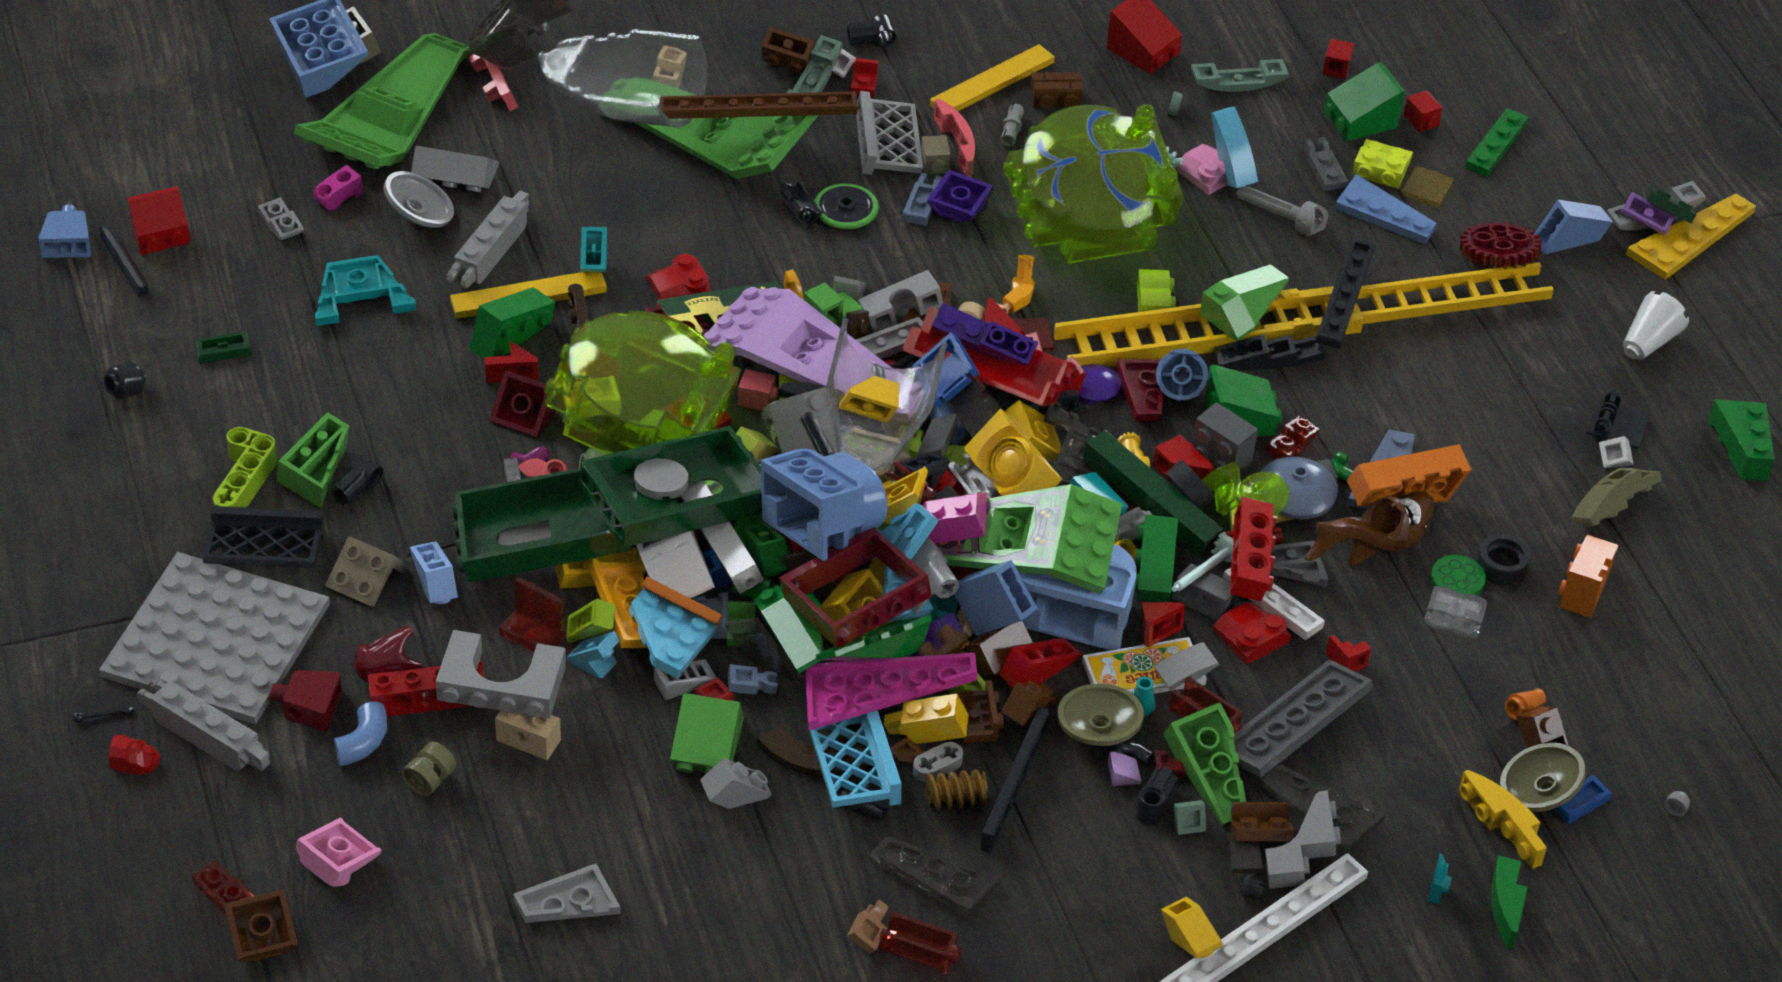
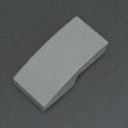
M281 197L258 205V213L269 229L280 240L304 232V228L294 211L288 210Z
M1202 642L1173 654L1156 664L1154 668L1168 689L1172 691L1192 677L1195 680L1199 679L1219 666V663L1205 643Z

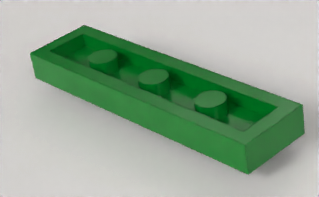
M1507 108L1466 160L1465 168L1487 177L1527 125L1529 117Z

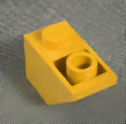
M1187 896L1161 909L1170 939L1195 958L1208 957L1215 950L1223 947L1220 937L1201 907Z

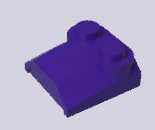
M948 170L927 199V204L940 216L960 223L969 221L978 212L984 211L988 207L989 198L993 194V185Z

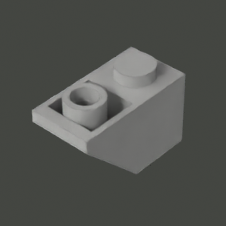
M725 758L700 779L709 801L728 809L764 800L772 795L767 785L768 780L761 771L750 769L740 762L735 763Z

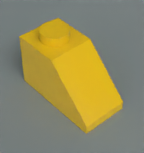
M873 376L849 388L840 401L838 408L888 423L899 408V383Z

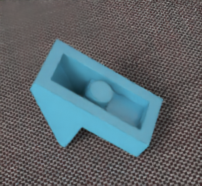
M613 631L583 640L566 659L573 665L601 679L617 663L612 654L614 653L613 647L620 639Z

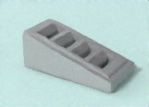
M706 659L692 661L678 679L658 668H654V682L665 700L683 695V693L692 692L695 688L716 678ZM703 670L706 676H701L698 671ZM693 673L694 677L691 678L689 674Z

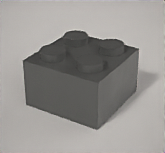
M1216 402L1196 418L1193 445L1204 458L1211 462L1214 466L1213 470L1217 474L1233 482L1252 466L1258 429Z

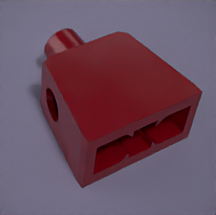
M297 670L293 672L289 685L276 683L272 685L270 699L283 702L284 717L287 720L327 732L343 691L341 672Z

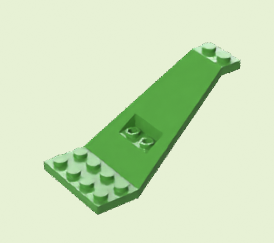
M622 78L613 84L614 88L600 99V104L595 108L599 117L618 113L735 179L773 171L819 116L660 119L659 96L701 94L640 78L628 80Z

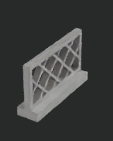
M860 91L857 101L856 121L862 173L872 175L875 168L921 174L923 162L915 104L870 99V92ZM874 108L882 109L885 113L880 114ZM898 111L909 112V115L904 117ZM890 116H892V117L895 118L898 122H896V123L894 124V123H892L890 120H888L887 118L890 117ZM882 123L887 129L882 130L877 124ZM904 125L911 131L906 133L900 127ZM894 132L900 138L896 140L889 134ZM884 139L889 145L885 147L878 141ZM906 141L913 147L908 149L902 143ZM896 148L903 154L897 156L891 150ZM885 155L889 159H891V161L880 160V157ZM910 158L916 164L907 163L904 159Z

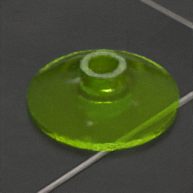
M1258 472L1248 476L1241 482L1236 491L1235 500L1237 507L1242 496L1274 504L1273 515L1275 516L1287 504L1289 489L1284 479L1272 472Z

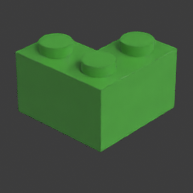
M825 282L804 292V301L843 331H845L846 313L860 309L863 310V307L845 291L837 294Z

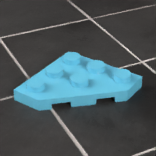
M644 588L631 602L629 608L632 619H635L638 624L637 631L643 645L647 646L650 651L649 658L652 665L677 679L712 638L717 628L715 624Z

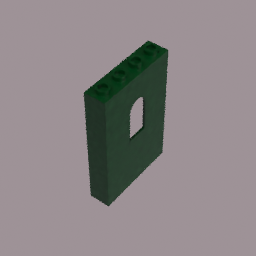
M730 426L580 461L579 483L623 547L762 514L761 467L755 460L753 453L745 447L741 437L736 435ZM656 458L669 459L685 467L688 472V484L712 480L720 483L723 490L715 495L677 503L674 498L669 499L670 496H663L662 500H655L637 491L634 483V470L646 460Z
M580 468L455 492L456 503L452 504L454 520L458 521H453L456 537H460L455 539L458 555H462L457 556V563L460 573L465 572L468 583L632 551L631 546H622L579 483ZM546 522L550 524L551 537L513 545H501L496 541L498 535L506 530Z

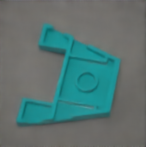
M378 255L329 262L326 265L322 282V292L318 300V310L315 313L316 326L339 323V314L336 306L339 303H351L358 300L389 296L393 314L415 311L416 301L413 297H409L406 293V288L394 279V274Z

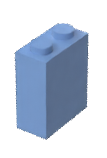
M1012 559L966 575L958 581L959 588L954 593L976 636L1020 622L1038 609Z

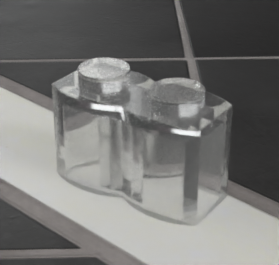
M1434 586L1424 623L1436 629L1452 630L1458 635L1476 638L1479 634L1487 601L1473 594H1460L1448 587Z

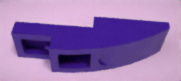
M942 303L932 324V329L948 335L952 332L959 338L964 347L993 358L1028 366L1038 345V341L993 321L987 323Z

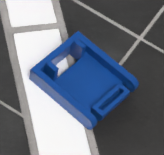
M952 332L912 365L932 402L939 409L944 405L941 400L944 399L948 402L972 382L970 379L971 375L975 378L980 375L961 341ZM946 353H951L938 366H936L934 369L931 368V366L934 365L939 359H941Z

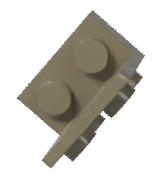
M348 536L326 582V587L374 607L389 574L393 570L403 573L407 563L390 553Z

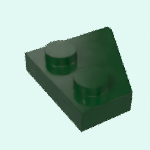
M1650 186L1646 193L1647 201L1692 224L1696 217V212L1692 210L1693 205L1683 200L1677 202L1670 198L1672 195L1660 188L1656 190Z

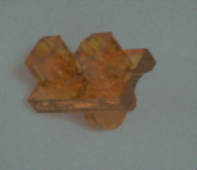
M946 624L937 633L945 644L936 650L928 641L918 649L920 656L956 654L970 641L961 630L958 632L950 624Z

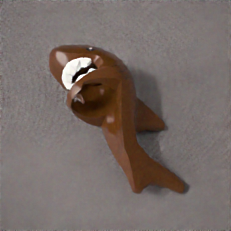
M1413 491L1398 499L1387 495L1375 501L1365 511L1363 517H1346L1334 521L1318 522L1316 524L1318 535L1316 542L1305 556V560L1312 561L1319 558L1336 543L1345 539L1353 540V549L1348 560L1349 565L1358 564L1380 550L1399 552L1410 549L1422 538L1430 524L1434 510V499L1430 494L1422 491Z

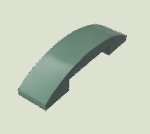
M821 35L811 51L810 62L794 89H789L787 93L822 92L836 65L843 43Z
M1283 59L1260 60L1258 68L1217 70L1214 63L1191 64V70L1197 84L1209 89L1225 92L1257 90L1279 83L1289 76Z

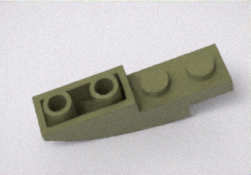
M1619 468L1611 472L1584 496L1571 517L1572 522L1584 523V526H1595L1600 524V520L1604 518L1618 516L1619 511L1628 508L1627 499L1633 498L1637 492L1651 490L1652 485L1662 481L1660 471Z

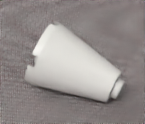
M1651 291L1645 296L1623 342L1624 352L1629 358L1644 359L1684 331L1688 326L1689 317L1685 318L1683 314L1685 308L1674 297L1663 292L1657 295L1654 294L1655 291Z

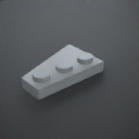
M596 863L513 894L514 902L525 923L620 914V905Z

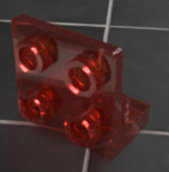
M517 577L514 580L515 610L499 626V635L532 652H535L537 643L557 646L565 637L563 600L556 594L549 593L537 587L534 583Z

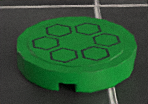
M1449 555L1438 559L1433 565L1430 581L1441 596L1454 601H1467V598L1473 597L1474 599L1483 591L1486 575L1483 568L1476 561L1466 556Z

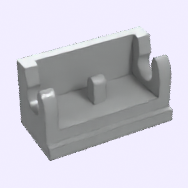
M969 454L963 455L967 461L964 466L960 467L954 461L948 465L949 469L969 494L986 492L987 499L1001 496L992 481L974 464Z

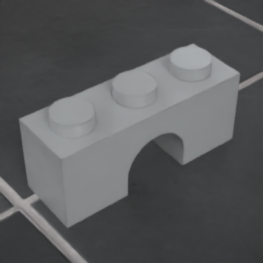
M928 270L858 299L859 305L863 307V310L869 311V328L872 333L897 325L895 314L903 308H914L922 316L927 314L929 307L938 309L943 303L940 287Z

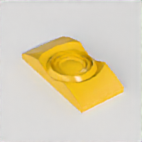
M999 409L964 447L974 464L992 481L1001 496L1056 487L1062 480L1059 474L1002 409Z

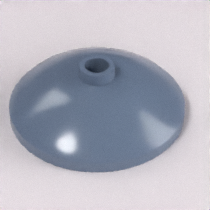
M1286 457L1272 461L1262 469L1258 477L1257 491L1263 502L1274 504L1273 511L1277 514L1293 519H1310L1325 514L1333 507L1337 499L1338 485L1332 473L1316 461L1303 457Z

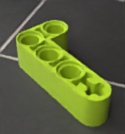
M235 427L227 432L226 437L229 458L236 463L215 492L213 503L214 506L247 508L277 464L275 439L270 435L248 428Z

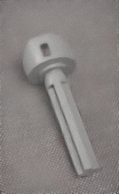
M1243 186L1237 190L1236 195H1238L1239 199L1295 221L1294 227L1297 233L1308 237L1323 230L1326 226L1328 211L1321 205L1307 201L1302 207H1298L1249 186Z

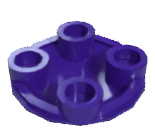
M1099 364L1081 366L1086 373L1079 391V397H1081V401L1084 404L1094 405L1098 401H1105L1119 396L1121 381L1119 375L1113 369Z

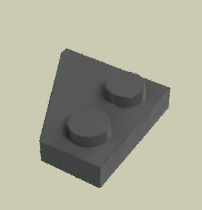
M1315 541L1274 546L1271 555L1275 556V561L1270 575L1322 587L1328 584V576L1321 557L1312 561L1305 560V556Z

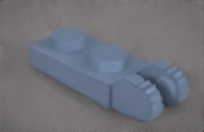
M921 173L918 182H915L903 211L902 221L923 226L927 225L933 210L927 204V199L942 180V177L936 176L933 185L927 184L928 174Z

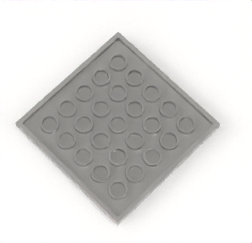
M177 552L99 669L100 677L134 688L144 689L154 694L155 692L148 685L149 681L153 678H157L164 683L172 681L229 717L256 725L271 701L270 692L274 683L281 684L329 607V597L221 564L203 563V559Z

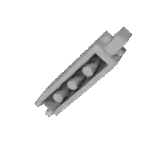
M519 191L513 198L503 196L454 256V264L448 271L446 279L449 283L453 284L461 277L460 285L467 289L473 282L477 284L483 282L525 229L529 206L528 193Z
M153 678L149 681L148 685L155 694L144 689H140L137 692L138 701L152 710L153 717L159 724L235 771L241 770L246 764L263 771L270 764L269 753L258 742L256 732L174 682L168 681L164 683L157 678Z

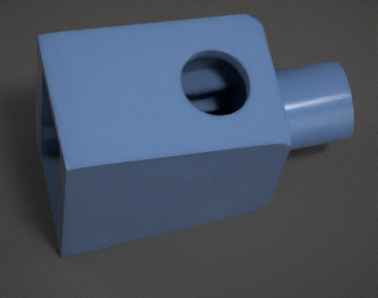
M67 204L62 207L61 211H51L47 214L39 235L42 258L91 257L84 211H77L75 206Z

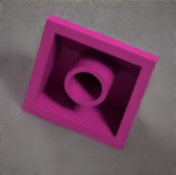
M986 492L935 499L923 503V506L939 520L928 535L934 544L985 536Z

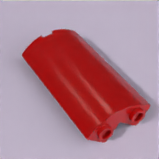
M929 307L920 329L912 326L902 349L903 351L921 358L947 336L932 329V324L939 312L938 309ZM964 347L980 373L976 378L971 375V378L1041 406L1054 405L1066 383L1071 384L1075 377L1076 371L1074 370L1075 365L1073 363L1036 349L1028 366L993 358ZM950 352L946 353L941 359H939V360L936 362V364L939 365V364H940L943 360H945L951 353H950Z

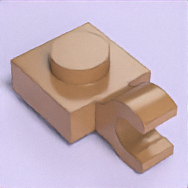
M880 899L875 907L869 905L866 910L858 913L847 937L869 954L876 951L887 929L880 922L886 914L888 906Z

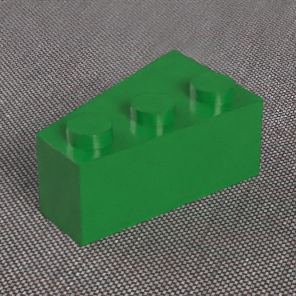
M532 287L479 305L469 350L482 359L484 357L506 355L510 352V342L519 346L550 324L553 318L555 301Z
M1714 399L1708 423L1711 427L1714 426L1719 434L1718 440L1727 448L1729 452L1728 457L1741 479L1768 481L1775 459L1767 404Z
M1145 514L1144 524L1138 525L1137 540H1141V549L1136 548L1135 564L1139 565V573L1136 574L1134 590H1137L1136 600L1170 602L1178 518Z

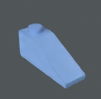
M437 541L410 547L414 564L429 602L445 604L450 602L451 599L457 598L453 566Z

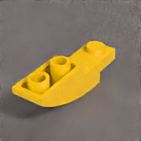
M1470 770L1464 771L1459 791L1462 798L1468 801L1475 810L1478 819L1484 822L1490 831L1500 827L1505 838L1512 842L1521 859L1525 860L1532 869L1541 866L1547 847L1537 835L1540 821L1520 800L1495 782Z

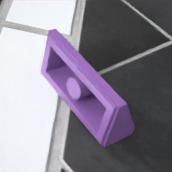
M1633 192L1621 213L1663 235H1666L1676 216Z

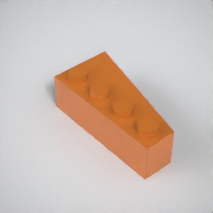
M1460 444L1359 464L1347 482L1359 507L1371 506L1375 501L1387 495L1398 499L1413 491H1422L1430 494L1434 502H1448L1472 469Z

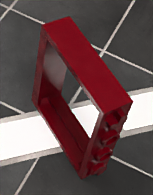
M875 528L866 530L849 539L848 546L844 549L838 550L833 548L829 550L827 560L823 561L816 557L779 577L784 599L837 649L932 597L928 575ZM875 557L881 560L905 582V584L836 622L806 596Z

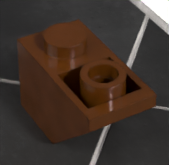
M1028 681V683L1017 682L1001 712L1022 726L1030 727L1039 706L1048 709L1050 712L1058 704L1060 698L1052 694L1053 688L1042 682L1038 684L1032 681Z
M1538 706L1516 715L1523 741L1528 748L1543 743H1560L1569 746L1557 707Z

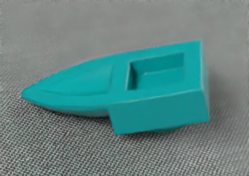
M1439 853L1428 897V902L1439 904L1442 893L1448 894L1452 877L1446 876L1449 864L1446 863L1441 853Z

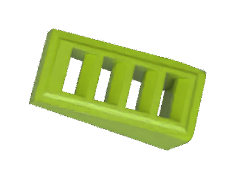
M595 599L568 616L567 641L572 643L613 629L615 605L607 601Z

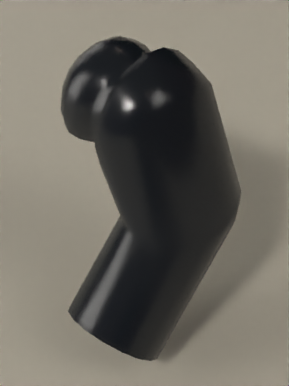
M1124 741L1116 744L1110 750V752H1117L1123 755L1128 753L1145 765H1148L1154 757L1152 751L1133 741Z

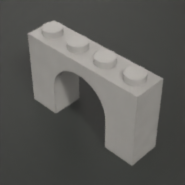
M453 630L436 679L437 700L471 705L478 708L483 707L504 712L526 714L533 717H551L566 668L565 648L537 643L531 665L524 675L509 682H494L485 679L476 671L482 655L481 634Z

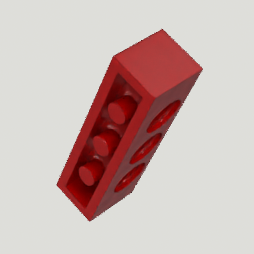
M1242 496L1234 514L1229 594L1262 601L1266 591H1271L1274 576H1271L1270 572L1275 561V556L1271 555L1276 541V536L1272 535V532L1277 522V516L1273 515L1274 504Z
M479 661L476 671L485 678L483 662ZM441 666L368 674L370 702H381L386 709L387 717L471 707V705L437 700L436 679Z

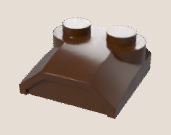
M284 889L224 904L238 962H255L283 955L298 947Z

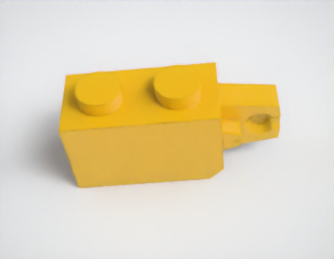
M956 693L903 702L902 711L885 715L884 726L889 735H907L913 743L924 744L966 737L969 714Z

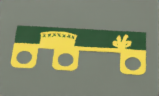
M778 281L657 301L678 333L682 336H691L703 332L694 315L708 313L713 322L716 323L717 317L724 314L745 289L750 287L758 289L783 288ZM681 321H690L695 325V330L693 332H686L680 328L679 323Z

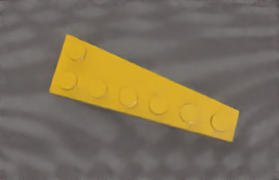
M1734 194L1696 213L1692 224L1682 220L1670 226L1666 235L1657 232L1628 247L1626 255L1666 280L1751 216L1755 211L1756 205L1740 195Z

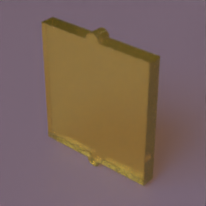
M1416 166L1401 194L1416 199L1418 202H1425L1440 207L1454 182V178L1440 174L1436 170L1431 171Z

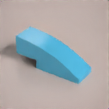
M1232 106L1212 112L1218 159L1224 162L1227 185L1239 188L1258 182L1252 151L1236 108Z

